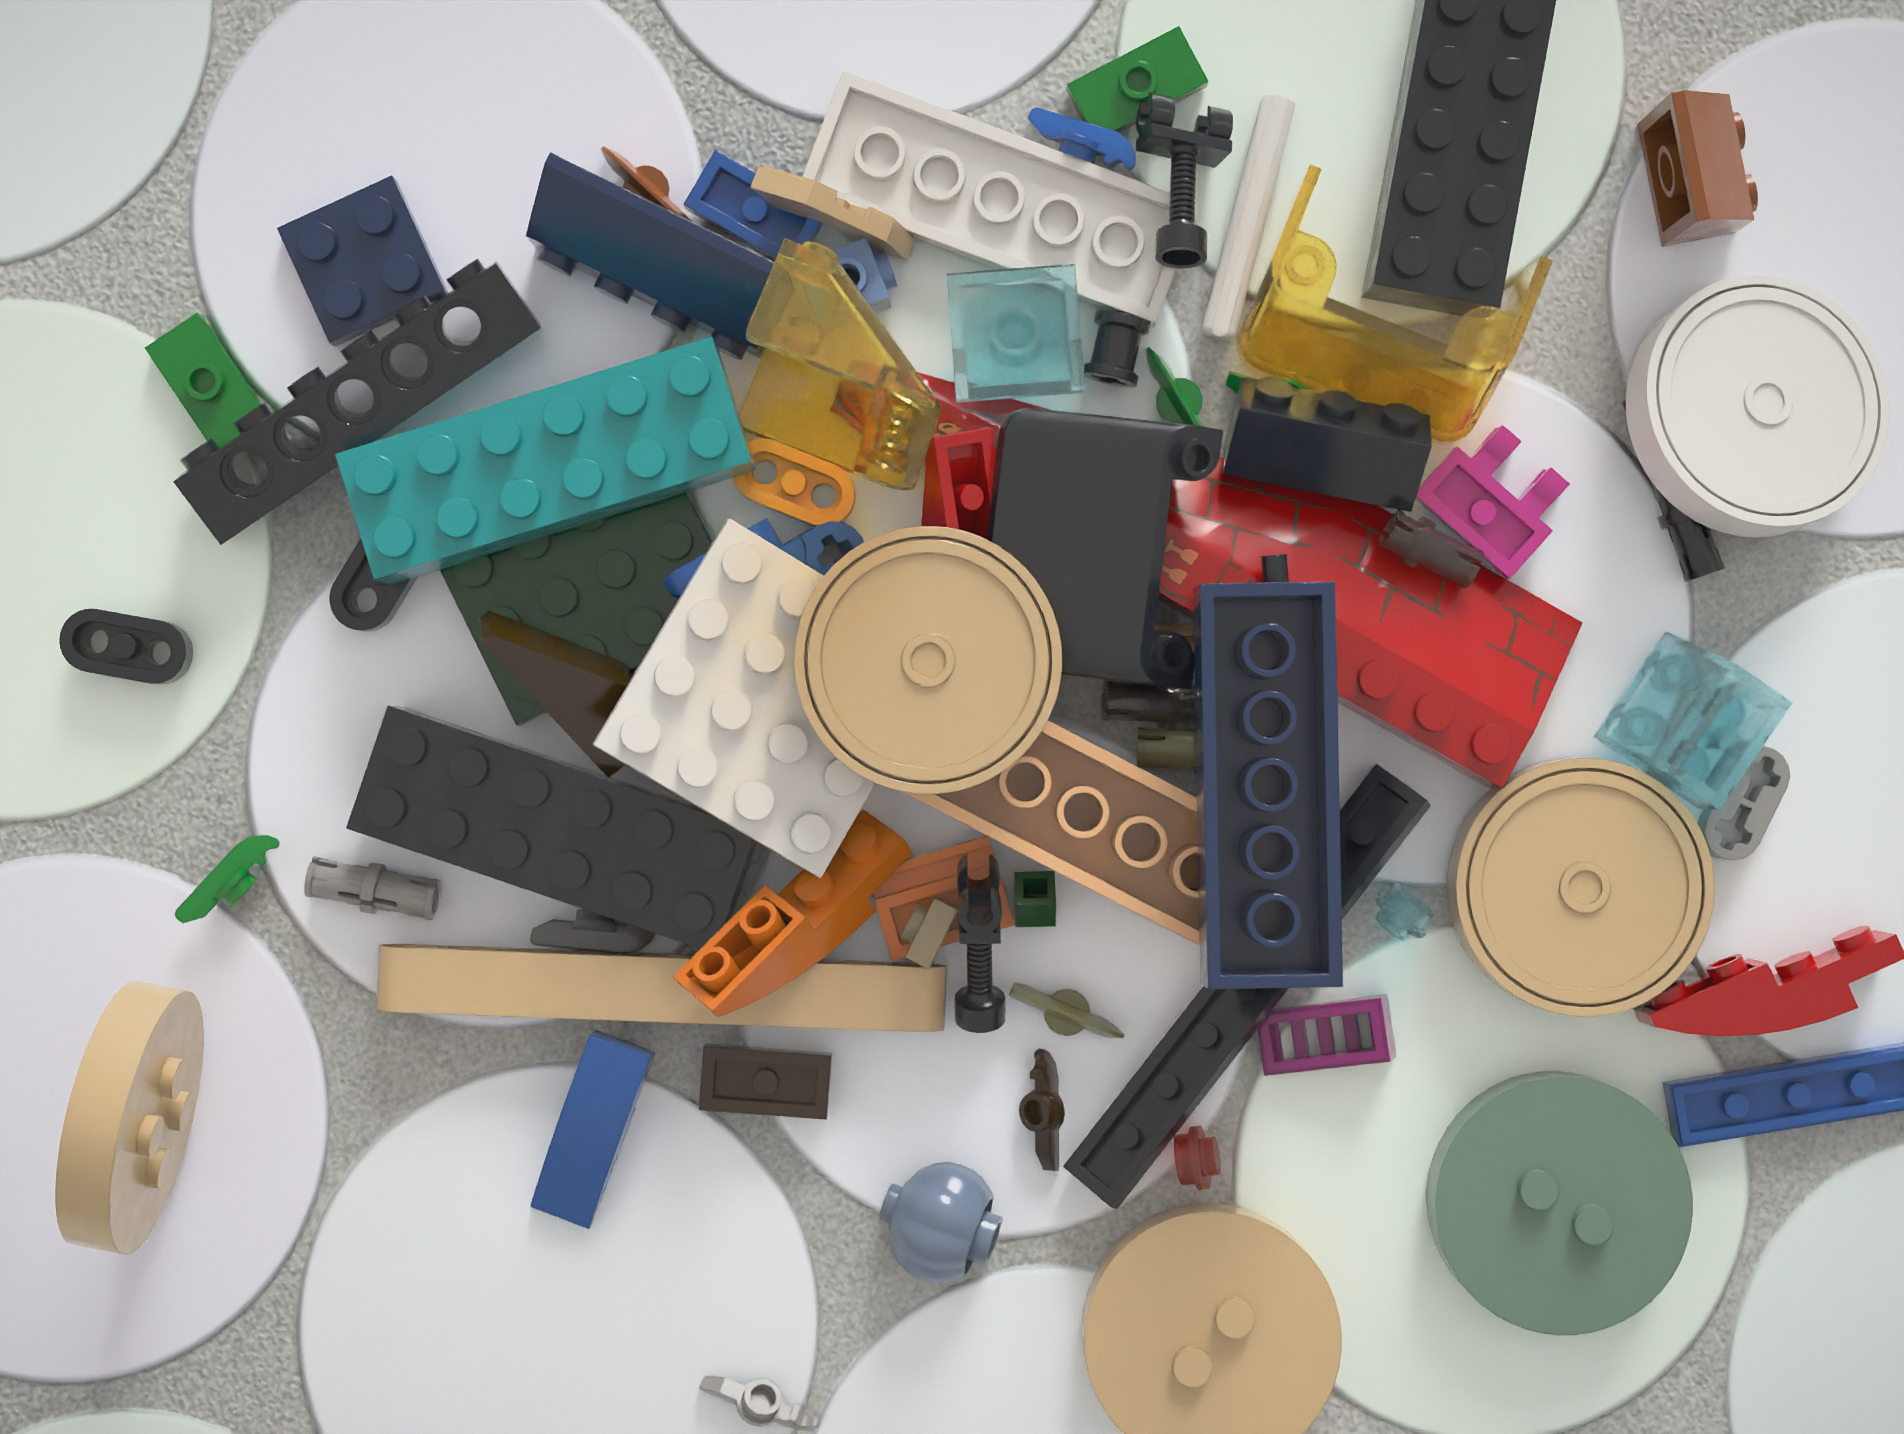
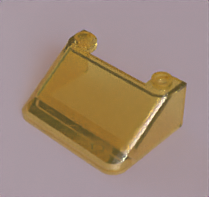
M784 238L746 330V338L749 342L766 349L739 412L744 431L759 438L778 441L885 487L903 491L913 490L919 479L939 419L941 405L844 268L838 263V256L831 249L821 244L809 241L798 244Z

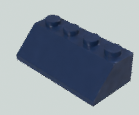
M552 152L549 153L543 166L525 235L533 246L540 250L536 257L538 261L567 276H571L574 268H577L597 278L593 287L621 303L628 304L631 296H634L654 306L650 315L673 329L685 332L688 324H691L711 334L719 351L730 357L742 360L745 353L748 352L760 359L762 358L794 293L787 268Z

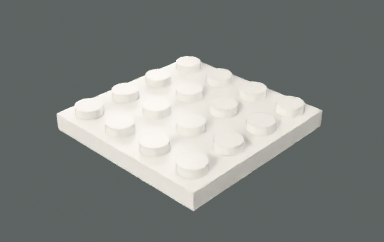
M729 518L723 524L592 745L814 876L821 878L875 786V783L846 767L822 743L810 725L797 690L794 651L798 626L804 608L823 575Z

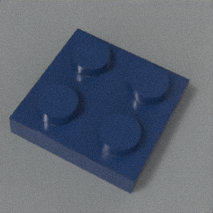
M392 175L277 227L328 342L334 347L395 320L394 314L424 294L432 303L449 293L400 185Z

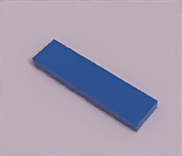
M1904 1042L1662 1082L1671 1135L1680 1148L1904 1111Z

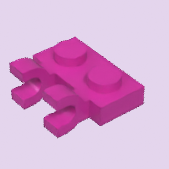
M1501 425L1499 428H1494L1471 457L1458 446L1454 447L1419 486L1416 500L1503 577L1510 579L1553 532L1539 517L1564 492L1570 483L1552 467H1549L1547 470L1542 469L1523 491L1519 499L1513 496L1491 476L1522 442L1509 429Z

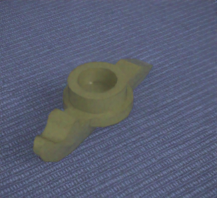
M1015 982L1011 987L1009 996L1043 1011L1047 1025L1059 1035H1075L1085 1029L1108 1038L1123 1039L1125 1036L1109 1020L1090 1013L1089 1003L1076 990L1062 989L1048 995L1032 987Z

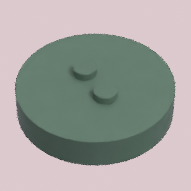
M1562 1071L1527 1073L1504 1080L1480 1093L1454 1117L1446 1128L1436 1147L1428 1173L1426 1205L1429 1226L1438 1252L1449 1271L1483 1307L1494 1315L1523 1329L1542 1334L1579 1335L1592 1333L1621 1323L1641 1311L1656 1298L1673 1277L1683 1258L1691 1232L1693 1217L1691 1181L1685 1160L1670 1132L1659 1118L1634 1097L1605 1082L1577 1073Z

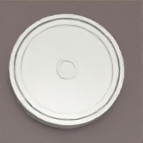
M1743 275L1713 283L1699 290L1664 315L1652 327L1639 346L1631 364L1626 388V417L1632 445L1639 462L1655 487L1672 505L1694 521L1708 528L1726 534L1757 538L1786 534L1807 526L1839 510L1864 488L1875 472L1885 449L1889 432L1890 402L1886 379L1878 356L1867 336L1846 311L1822 293L1799 282L1776 276Z

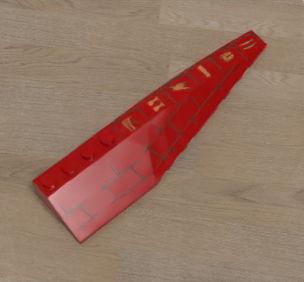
M860 356L829 412L926 467L928 437L991 427L996 455L1000 428L1011 413L1024 408H1047ZM1222 457L1219 458L1213 472L1202 480H1172L1158 595L1159 601L1182 614H1186L1187 617L1193 620V588L1199 584L1263 583L1261 556L1287 554L1289 582L1335 581L1338 703L1483 786L1503 788L1538 725L1583 622L1377 505L1223 474L1224 458Z

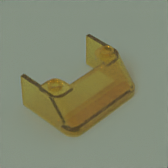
M1310 164L1296 186L1236 339L1239 358L1248 369L1255 373L1277 379H1293L1309 391L1322 393L1328 390L1345 392L1356 400L1383 406L1390 403H1400L1411 406L1419 411V413L1430 415L1432 443L1448 445L1461 440L1476 426L1512 362L1553 260L1543 256L1536 259L1518 275L1504 311L1494 307H1479L1469 311L1455 325L1448 345L1328 297L1337 272L1336 257L1325 241L1298 229L1322 170Z

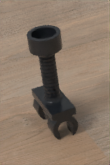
M1149 92V103L1140 102L1137 111L1136 130L1139 137L1136 139V151L1171 158L1170 224L1159 228L1156 232L1155 259L1159 264L1170 268L1185 269L1197 267L1207 260L1208 234L1204 228L1194 224L1196 164L1216 168L1232 152V140L1230 138L1233 130V114L1230 110L1208 105L1207 116L1198 114L1194 132L1173 128L1175 116L1174 99L1169 96Z
M966 854L957 865L959 944H967V986L959 989L954 997L955 1023L961 1029L968 1032L987 1033L999 1029L1006 1020L1005 994L1001 989L993 986L992 944H1001L1000 868L995 857L989 854V876L983 880H973L968 877Z

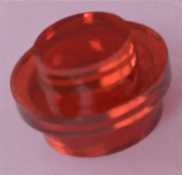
M1201 1125L1190 1126L1188 1133L1176 1134L1174 1136V1158L1180 1184L1182 1186L1195 1184L1198 1190L1210 1189L1211 1176L1220 1175L1221 1173L1220 1152L1216 1137H1206Z

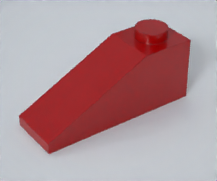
M991 427L928 437L921 526L949 527L963 530L985 539L987 538L996 462Z

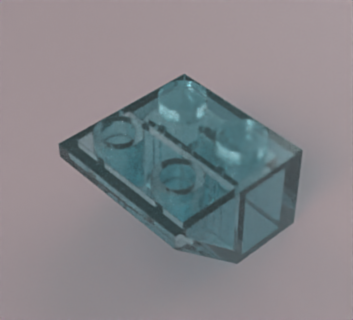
M1664 632L1593 737L1649 776L1655 778L1697 809L1720 810L1793 702L1739 665L1672 633Z

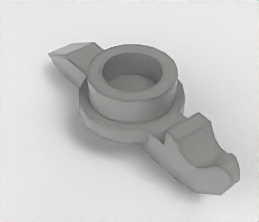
M705 1376L699 1386L700 1390L736 1405L737 1412L742 1420L750 1425L762 1427L775 1422L782 1426L802 1431H812L818 1428V1420L806 1414L801 1406L794 1404L792 1407L783 1403L779 1387L771 1380L760 1378L742 1385L726 1377Z

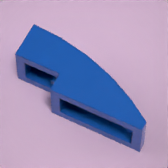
M595 1030L589 1035L551 1139L530 1207L581 1227L591 1228L634 1116L636 1103L656 1052L599 1030Z

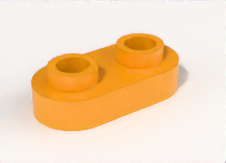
M762 438L748 442L756 467L762 462H771L777 467V476L769 484H760L755 481L754 471L733 478L738 490L748 500L814 527L830 521L844 522L849 517L855 505L856 493L851 478L842 468L772 439ZM823 485L832 487L836 492V500L828 508H819L812 501L815 489Z

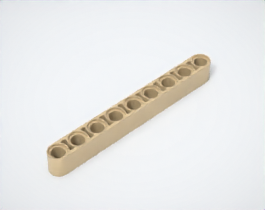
M379 945L376 1010L398 1013L937 1032L943 1031L945 1028L947 966L931 963L929 969L915 962L822 959L773 993L743 1008L717 1017L673 978L695 954L646 952L622 954L591 950Z

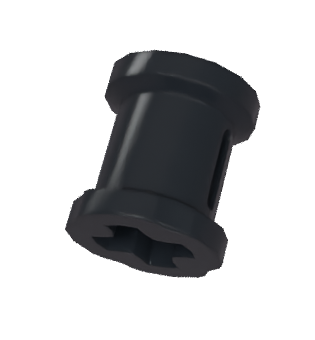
M1096 311L1093 322L1099 327L1091 362L1083 365L1081 375L1105 384L1136 387L1139 376L1134 373V367L1141 336L1148 335L1151 323L1140 317L1121 312Z

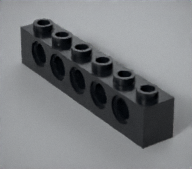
M478 258L446 279L453 290L431 304L425 294L420 296L393 315L400 325L379 340L372 330L367 332L340 351L347 361L325 376L319 366H317L287 387L293 398L272 412L266 402H264L233 423L240 434L219 448L211 438L180 459L187 470L180 474L173 483L220 545L339 466L335 454L374 442L541 329L540 322L497 260L485 268ZM455 307H466L473 310L480 319L481 330L479 334L467 342H459L452 339L444 329L443 319L445 314ZM403 343H412L419 346L426 354L427 369L416 377L400 375L391 363L392 350ZM351 379L365 382L374 394L373 406L362 413H354L347 410L340 403L338 397L340 384ZM294 416H306L314 420L321 433L319 444L312 448H300L292 444L286 435L287 420ZM242 452H251L260 456L267 467L266 480L258 484H249L240 480L233 469L235 455Z

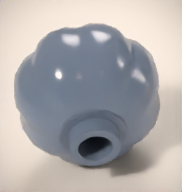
M942 1162L934 1163L918 1170L905 1182L903 1187L892 1183L884 1198L879 1220L889 1223L891 1251L897 1263L907 1273L930 1283H945L964 1277L969 1272L973 1262L983 1266L987 1265L997 1242L1003 1217L991 1213L994 1195L980 1175L973 1169L961 1164Z

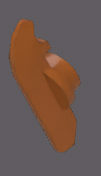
M605 146L600 148L608 165L624 180L623 188L692 221L668 198L670 187L668 179L661 170L648 165L635 167L618 152Z

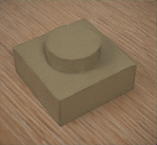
M935 896L929 909L917 903L901 936V939L912 944L905 958L929 969L958 911V907Z

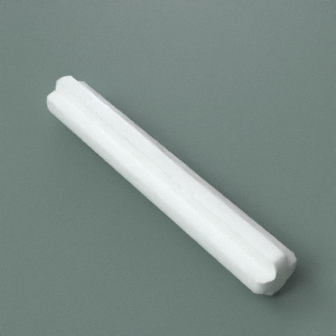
M1266 93L1260 102L1201 328L1202 334L1213 339L1231 341L1237 332L1296 106L1295 100L1285 95Z

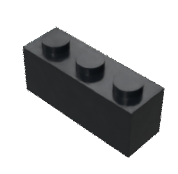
M1242 377L1225 440L1223 474L1412 512L1432 448L1430 415L1419 413L1415 408L1400 403H1390L1383 406L1359 401L1345 392L1336 390L1319 393L1299 389L1277 378L1266 377L1255 380Z

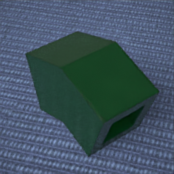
M1055 871L1014 872V920L1016 928L1056 927ZM1045 894L1046 898H1024L1023 895Z

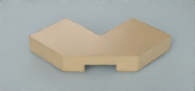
M763 165V168L759 166L757 168L750 188L774 208L829 224L851 243L866 237L871 250L877 252L884 250L887 255L908 261L916 240L892 216L873 207L865 209L852 205L844 199L837 198V190L818 181Z

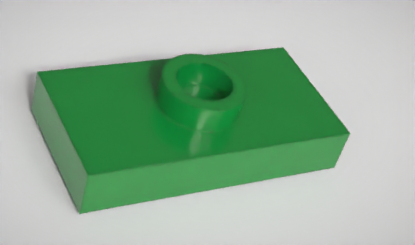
M1177 26L1068 83L1066 91L1082 121L1120 133L1136 124L1140 102L1149 103V92L1172 97L1175 103L1206 88L1209 81L1180 26Z
M195 313L144 347L206 441L212 438L219 448L240 434L233 423L262 404L205 318L199 313Z

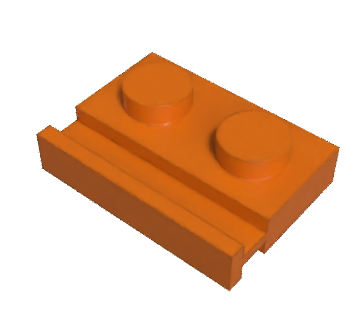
M988 836L906 859L873 893L892 961L905 958L912 945L901 939V936L917 903L929 909L935 896L958 907L957 865L964 855L967 854L968 877L973 880H983L989 876V854L994 856ZM1000 876L999 896L1002 908L1000 929L1013 926L1015 923ZM958 911L940 947L959 942Z

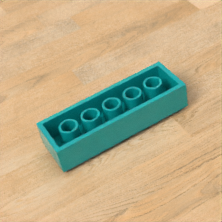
M712 336L335 454L373 578L389 585L756 471L724 364Z

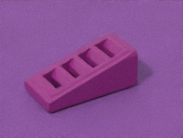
M1387 994L1273 1009L1257 1029L1264 1076L1391 1062L1396 1057ZM1368 1012L1373 1047L1362 1048L1357 1014ZM1342 1016L1347 1049L1345 1051L1336 1052L1331 1017ZM1305 1020H1316L1320 1054L1310 1055ZM1290 1022L1295 1058L1284 1059L1279 1023Z

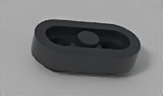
M360 538L331 587L329 602L332 613L341 624L350 629L363 632L379 630L393 619L418 577L392 585L374 580ZM371 588L376 594L377 602L372 610L363 612L358 607L357 598L361 591Z
M90 608L74 613L62 626L59 637L62 655L74 668L84 672L144 683L169 684L175 682L185 675L193 660L192 642L188 634L178 625L171 622ZM103 630L108 637V644L104 651L96 653L91 646V638L95 632ZM165 641L169 645L171 653L168 661L160 665L153 658V649L156 644Z

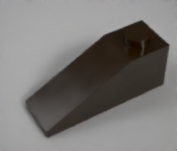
M490 610L479 618L481 640L485 647L608 778L624 767V763L592 744L634 675L626 665L619 660Z

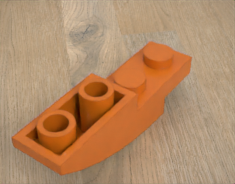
M862 809L821 878L802 869L778 894L764 885L673 978L717 1017L743 1008L773 993L826 957L876 912L868 898L912 854L906 840Z

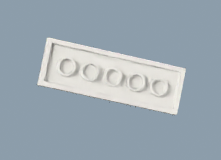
M842 70L802 177L818 181L837 190V198L844 199L852 205L865 209L873 207L892 216L914 238L1106 310L1140 317L1150 322V326H1155L1177 269L1163 266L1155 259L1156 232L1159 228L1170 224V192ZM1195 202V218H1196V215H1197V213H1198L1199 207H1200V205H1201V204L1196 203V202Z

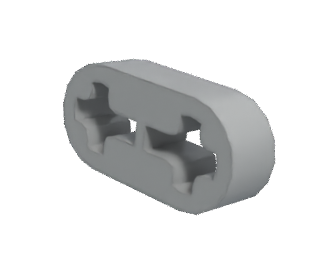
M1766 746L1743 747L1734 752L1726 762L1698 820V825L1712 857L1725 860L1744 859L1753 854L1760 845L1788 788L1791 777L1789 764L1777 750ZM1763 759L1766 761L1763 766V772L1771 776L1768 785H1755L1746 799L1744 795L1751 783V777L1743 773L1746 764H1759ZM1741 807L1742 810L1736 821L1735 828L1743 833L1742 839L1739 843L1727 842L1722 847L1720 844L1723 835L1715 830L1716 823L1719 820L1731 821L1738 808Z

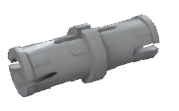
M316 856L309 863L304 884V894L306 897L330 899L357 905L360 911L364 913L376 914L377 910L409 914L410 916L421 917L427 920H432L436 913L441 891V882L438 879L413 877L386 871L384 864L374 862L365 867L340 863Z

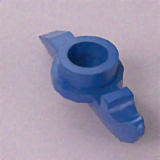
M1033 108L1028 115L1029 121L1043 137L1061 143L1058 149L1060 152L1094 164L1096 156H1104L1103 162L1112 168L1119 163H1124V166L1131 171L1136 166V153L1129 140L1116 131L1041 108Z

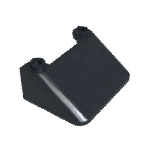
M1038 408L1016 410L1003 422L998 437L986 539L1017 559L1035 578L1045 593L1053 610L1062 646L1061 674L1192 690L1194 675V653L1192 647L1182 635L1176 632L1154 629L1172 480L1199 481L1210 475L1220 458L1223 430L1188 424Z

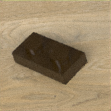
M706 1043L703 1046L699 1110L827 1120L832 1053Z

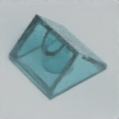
M1075 264L946 273L956 403L1085 393Z

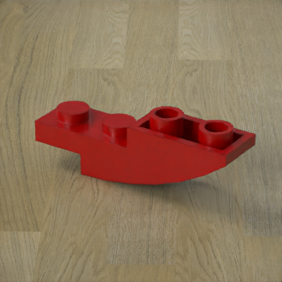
M1861 926L1834 937L1832 941L1835 948L1815 957L1812 956L1810 951L1779 961L1774 965L1777 972L1774 975L1769 964L1750 958L1744 960L1742 954L1725 957L1705 968L1708 974L1707 977L1687 986L1684 980H1676L1663 992L1650 999L1649 1003L1633 1010L1640 1022L1656 1028L1686 1034L1744 1036L1792 1030L1826 1021L1859 1008L1848 984L1903 960L1904 950L1897 934L1876 930L1871 931L1869 926Z

